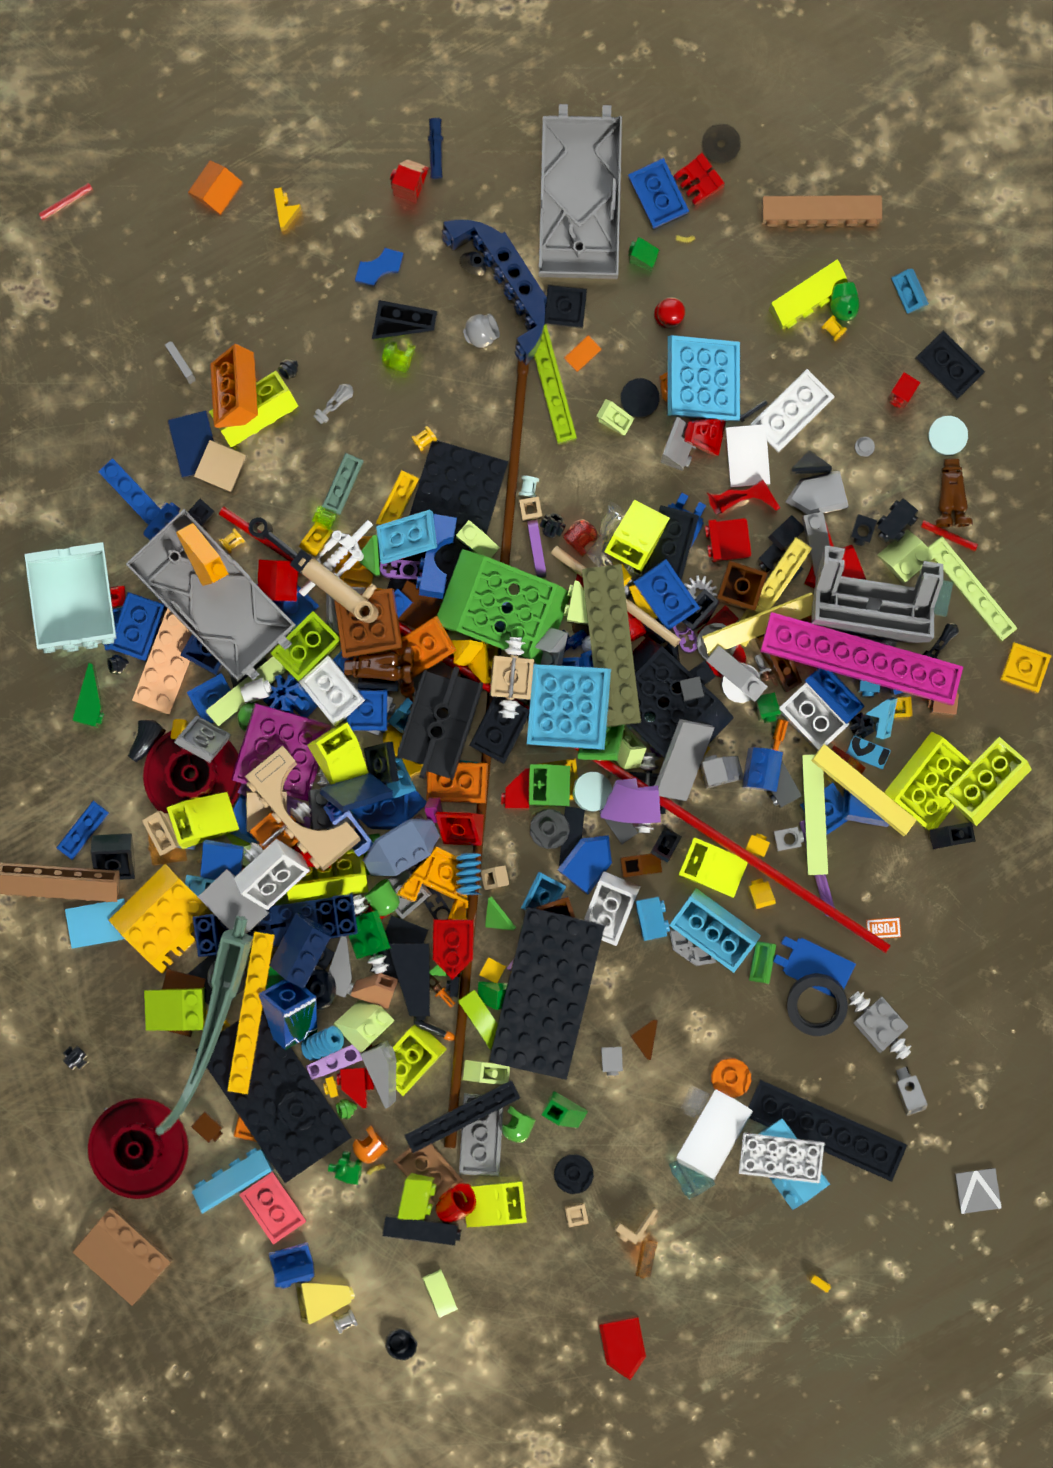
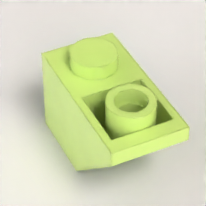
M575 581L574 585L569 587L568 596L571 597L570 605L566 604L564 616H567V622L589 626L585 591L580 582Z

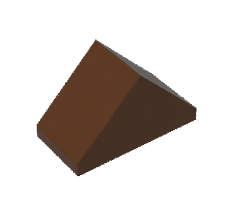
M658 1020L650 1021L630 1035L647 1060H651Z

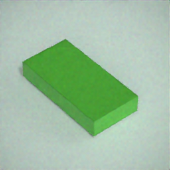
M757 941L749 977L750 981L769 984L776 944Z

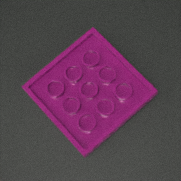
M254 703L231 780L246 784L248 780L245 776L283 746L297 763L287 776L283 790L287 791V796L308 801V790L312 789L319 765L307 745L331 729V725Z

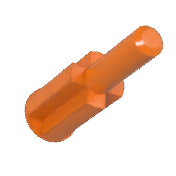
M777 719L773 735L775 741L772 750L778 751L780 742L784 740L789 723L784 719Z

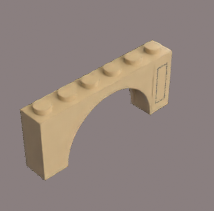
M282 746L245 776L248 780L246 785L253 793L257 791L260 794L259 800L265 808L270 806L274 811L271 815L278 823L282 821L285 824L286 828L284 830L290 838L296 837L299 841L297 846L304 854L308 852L312 858L309 860L316 869L321 867L324 871L361 839L347 822L331 830L315 831L298 825L289 817L283 803V787L287 776L297 763Z

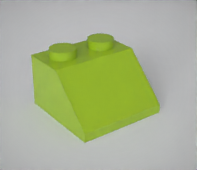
M411 1173L406 1178L398 1219L425 1220L427 1215H431L433 1204L430 1203L431 1196L435 1195L437 1184H434L435 1178Z

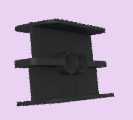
M454 667L451 679L427 672V670H424L397 754L398 758L423 765L419 778L425 779L427 771L450 778V780H453L483 687L482 682L478 683L459 677V667ZM444 708L448 711V715L445 718H440L437 716V711ZM438 727L442 730V734L439 737H434L431 735V730Z

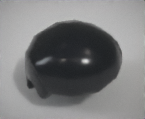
M398 1328L391 1331L386 1337L385 1348L394 1359L405 1361L412 1358L416 1353L417 1340L410 1331Z

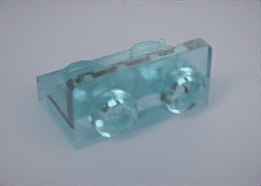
M678 1160L669 1164L673 1176L677 1178L681 1185L682 1192L689 1199L698 1196L715 1185L713 1179L680 1164Z

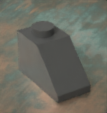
M783 761L781 763L777 792L770 791L772 795L769 796L773 805H778L779 808L802 796Z

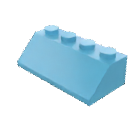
M697 888L669 925L733 973L761 936Z
M783 1119L758 1133V1135L797 1139ZM822 1172L820 1183L769 1177L792 1210L804 1204L830 1185Z
M254 1148L246 1153V1159L240 1161L238 1158L228 1164L230 1166L228 1170L223 1172L220 1169L213 1173V1179L207 1183L204 1179L194 1185L196 1189L192 1193L202 1214L274 1170L273 1165L262 1149L258 1151L257 1148Z

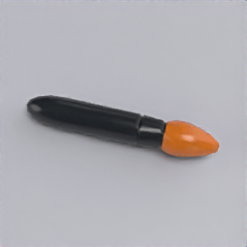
M414 1020V1024L417 1027L443 1037L445 1040L455 1041L453 1033L444 1031L425 1021Z

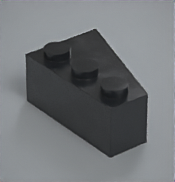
M379 300L372 339L435 331L439 311Z

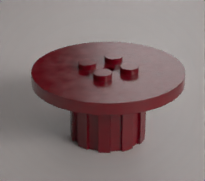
M171 731L156 741L145 760L143 781L147 796L158 811L169 814L167 810L169 806L224 792L228 793L233 807L240 795L238 790L242 783L231 780L239 753L229 740L211 762L175 744L176 740L171 739ZM196 772L195 776L190 778V773Z
M131 1098L120 1101L106 1109L96 1120L88 1140L89 1162L97 1179L111 1192L130 1199L150 1198L169 1189L183 1173L189 1155L188 1135L180 1118L171 1128L167 1129L162 1135H159L156 1132L157 1127L171 1114L172 1110L158 1101L148 1098ZM136 1145L139 1146L140 1152L135 1150Z

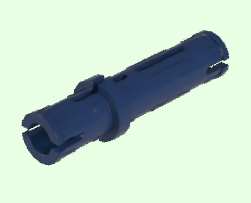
M440 118L429 119L430 136H428V141L430 142L431 179L443 178V136H441L442 119Z

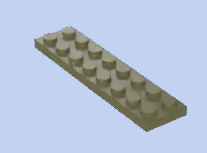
M622 564L582 569L594 668L611 669L606 727L641 723Z

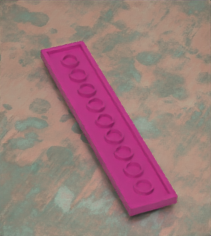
M773 612L770 613L760 652L951 706L954 705L963 666Z

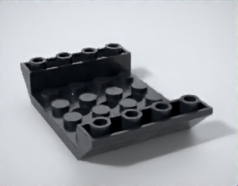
M647 636L632 651L641 723L628 725L664 759L680 719L713 726L714 731L709 744L734 719L724 704L702 683L704 694L702 698L684 701L682 692L677 694L672 691L673 684H680V681L695 678V676L663 646ZM662 697L669 700V706L666 708H661L658 705V700ZM653 712L656 719L653 722H647L644 719L645 713Z

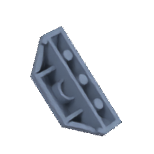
M409 819L377 838L369 849L367 856L364 857L363 862L371 876H397L429 857L440 835L432 819Z

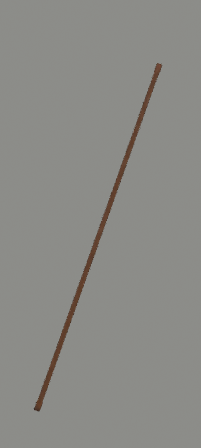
M518 360L517 384L500 562L507 565L510 564L526 383L529 372V363L525 365L523 360L521 362ZM498 648L499 656H501V650H502V649H500V648ZM487 692L486 711L494 697L490 696L489 692ZM484 753L481 756V763H488L486 803H477L476 814L484 815L481 846L473 845L472 852L481 854V856L476 857V860L481 861V863L491 757ZM481 864L476 865V868L481 869ZM481 872L476 873V876L480 877ZM468 895L466 916L467 920H474L473 948L478 895ZM472 962L461 971L459 999L470 991ZM459 1003L448 1112L459 1107L467 1015ZM457 1131L445 1137L444 1147L456 1148Z

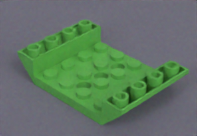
M462 549L437 616L445 629L457 631L502 650L509 648V644L505 641H510V637L522 638V642L526 643L521 645V650L525 651V653L518 656L525 659H534V664L541 665L543 650L535 648V646L549 628L559 629L566 604L569 603L570 597L568 596L569 591L557 584L487 556ZM512 583L516 584L519 588L516 595H512L509 592V586ZM505 602L510 603L512 606V610L508 614L504 613L501 608ZM497 621H502L505 625L502 632L495 630L494 625Z

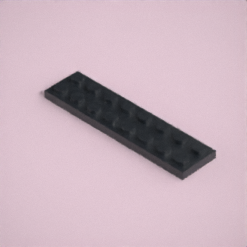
M759 1080L748 1106L753 1111L749 1119L767 1127L783 1119L797 1139L824 1142L823 1152L891 1182L908 1146L762 1080Z

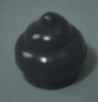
M283 360L278 367L279 373L285 379L294 378L298 372V361Z
M112 655L107 660L108 669L111 674H121L126 669L129 661L122 656Z

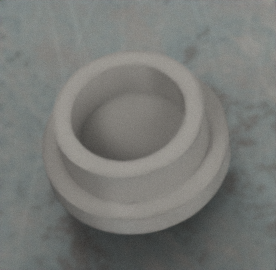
M861 437L856 441L855 451L858 455L867 457L874 452L875 444L872 439Z

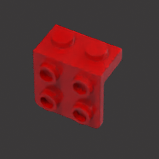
M745 518L725 521L708 520L707 526H704L705 536L706 538L709 537L710 545H707L708 557H712V562L743 559L751 556L748 523Z

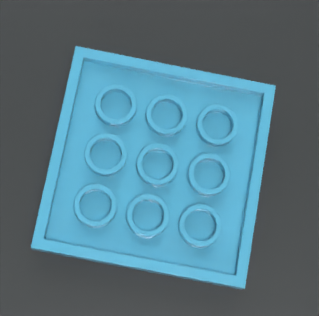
M668 336V416L740 421V342Z
M534 664L527 744L605 750L611 669Z

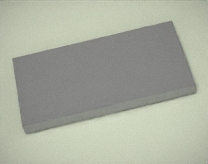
M679 720L655 786H658L659 796L687 801L714 731L713 726Z
M464 1093L463 1104L483 1094ZM503 1108L462 1128L459 1174L499 1177Z

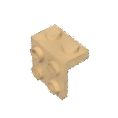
M655 1207L651 1209L636 1233L618 1222L614 1228L617 1231L616 1236L624 1242L630 1240L634 1244L637 1241L641 1243L647 1235L645 1230L648 1225L653 1226L659 1215L656 1214L658 1210Z

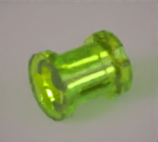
M319 505L312 522L317 521L327 526V529L330 530L337 514H332L322 509V506Z

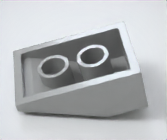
M677 417L662 455L661 463L683 471L684 466L689 467L692 456L689 455L691 448L695 449L696 447L684 441V433L688 424L681 418Z

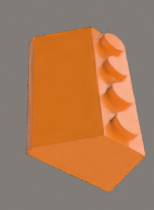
M234 344L210 364L214 427L216 428L246 425L258 415L254 352Z

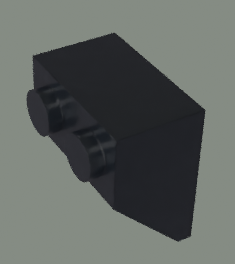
M132 833L92 835L91 858L93 869L120 871V880L135 879Z

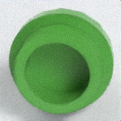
M342 1099L339 1103H336V1111L340 1119L351 1118L357 1109V1104L348 1099Z

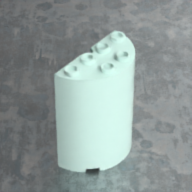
M104 543L25 554L37 649L43 650V653L55 652V649L74 652L79 650L78 647L94 649L98 648L100 643H114L116 630Z

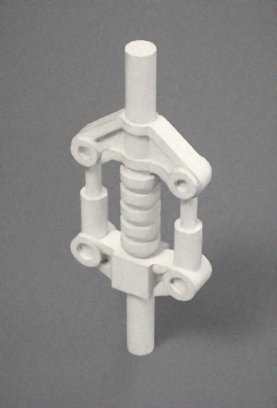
M367 520L352 536L343 534L338 530L334 531L332 538L323 546L324 549L316 557H313L321 563L320 558L337 543H340L342 547L340 546L339 550H336L335 554H332L331 558H328L327 562L323 563L327 569L332 571V568L337 566L336 563L339 564V560L343 559V556H346L349 551L352 556L343 564L344 567L337 574L334 573L340 578L357 561L363 560L364 554L361 552L357 542L373 524ZM309 580L298 592L305 597L315 584Z

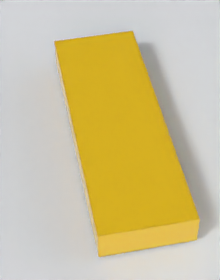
M401 470L376 521L377 525L401 519L420 480L419 478Z

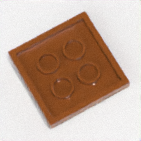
M393 588L374 591L368 601L378 609V617L372 623H365L357 619L356 616L335 601L343 658L402 648ZM366 607V608L363 610V612H362L363 617H366V616L369 615V613H370L369 607Z

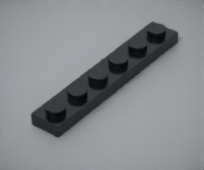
M512 1080L406 1133L404 1137L412 1153H415L513 1103L521 1097Z

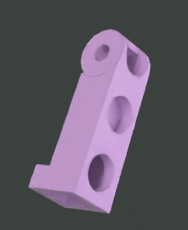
M350 1045L307 1065L306 1069L311 1080L363 1059L360 1055L361 1053L353 1045Z

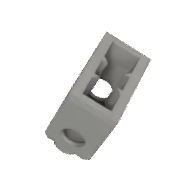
M908 1067L896 1070L900 1080L897 1081L896 1087L906 1116L926 1110L927 1102L917 1076H911ZM911 1086L913 1090L907 1091L905 1087Z

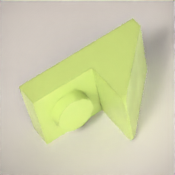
M605 399L596 416L599 418L600 423L624 436L634 420L632 416L607 399Z

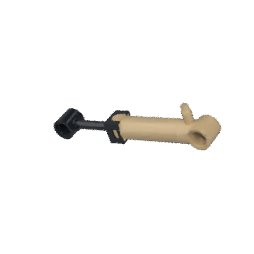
M260 517L250 521L248 529L251 535L260 540L268 539L293 559L290 566L317 585L356 616L357 619L365 623H372L377 619L378 609L368 601L376 589L374 584H371L360 595L308 552L301 549L297 553L273 534V527L270 522ZM264 524V530L258 533V526ZM366 607H369V609H370L369 615L366 616V617H363V614H362L363 610H364Z

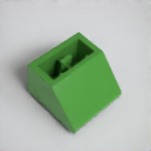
M530 764L529 805L569 806L570 766Z

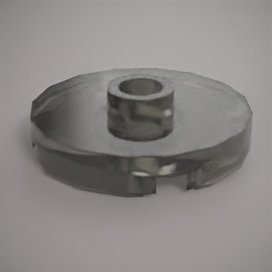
M716 124L706 130L701 146L704 155L710 161L724 164L736 158L740 151L741 141L735 128L727 124ZM723 142L725 146L721 148L717 143Z

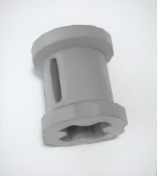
M351 1309L339 1317H332L339 1334L343 1333V1330L358 1325Z

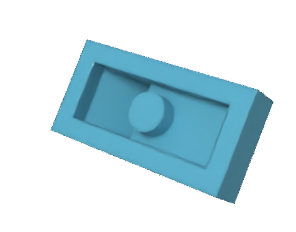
M895 697L885 700L866 713V715L880 718L875 727L877 738L885 739L891 737L897 698Z

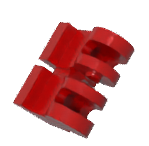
M703 153L696 156L693 161L673 176L676 181L687 177L680 184L682 189L692 185V182L696 179L700 181L698 184L692 185L686 192L688 197L696 192L699 193L692 200L694 205H698L725 187L724 181L715 169L712 170L713 166Z

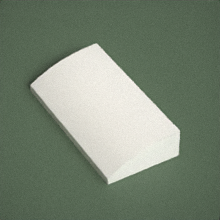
M715 1089L677 1155L678 1162L714 1180L753 1111L737 1100Z

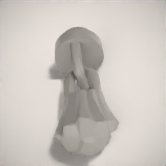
M349 384L339 385L336 393L327 402L326 409L323 412L317 409L313 417L321 425L324 422L326 423L329 420L326 416L329 411L336 410L344 401L353 397V387ZM335 400L337 404L333 407L331 403Z

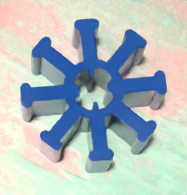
M281 675L275 676L278 686L276 688L271 686L272 691L269 692L271 695L263 698V701L271 708L295 714L293 712L294 705L303 710L306 704L300 698L307 697V692L292 675H288L287 680Z

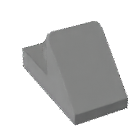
M555 628L548 629L535 646V648L543 650L541 665L562 666L568 632Z

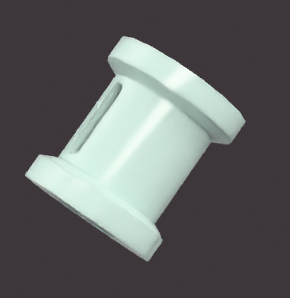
M522 476L523 484L519 496L526 498L536 497L535 490L539 478Z

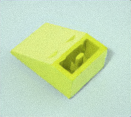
M634 500L604 552L639 571H643L670 518Z
M348 722L335 726L307 745L330 785L368 774L358 740Z
M227 792L191 799L167 807L178 844L182 849L203 843L204 840H211L239 830Z
M694 837L678 875L734 898L748 863L737 855Z
M522 1181L471 1186L476 1196V1207L471 1214L466 1216L467 1228L527 1222Z

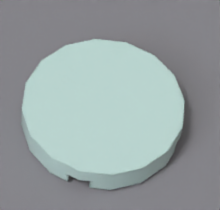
M942 416L936 419L930 426L928 439L931 447L937 453L945 456L954 455L960 452L966 445L968 430L959 418Z
M588 772L581 775L575 781L573 797L580 808L596 812L603 809L606 805L607 797L612 792V786L603 774Z

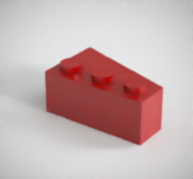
M409 159L400 163L397 170L393 169L390 176V184L392 185L391 189H393L394 196L416 204L430 167Z

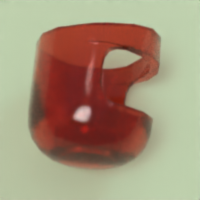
M580 519L575 521L562 537L579 552L581 557H584L587 553L584 549L589 542H596L598 532L590 522Z

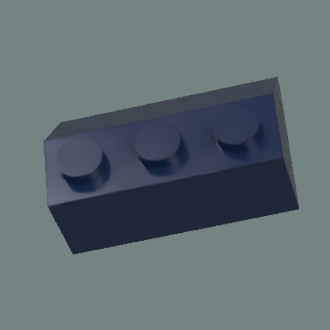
M192 634L180 656L217 676L223 666Z
M295 913L270 961V967L285 980L304 989L331 938L332 930Z

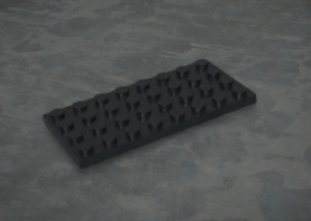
M437 440L431 442L409 516L431 510L433 514L457 518L453 543L442 546L434 557L437 567L447 574L445 595L461 550L473 552L460 542L456 535L468 520L487 535L508 461ZM426 551L403 560L421 562V557L425 558ZM397 564L398 568H393V570H397L396 575H400L399 569L401 564ZM412 565L404 566L403 573L407 576L412 575L414 567ZM417 565L418 572L416 576L418 577L423 570H420V566ZM390 578L387 589L393 588L394 592L397 589L402 591L407 580Z
M526 906L488 1060L490 1063L567 1080L605 924Z
M262 1009L248 1094L228 1091L239 1020L220 1033L207 1069L284 1183H287L352 1137L315 1082L311 1080L310 1075L291 1047L285 1050L273 1039L264 1009ZM293 1091H302L309 1094L317 1105V1117L314 1123L302 1131H292L285 1128L277 1115L280 1100L286 1094Z

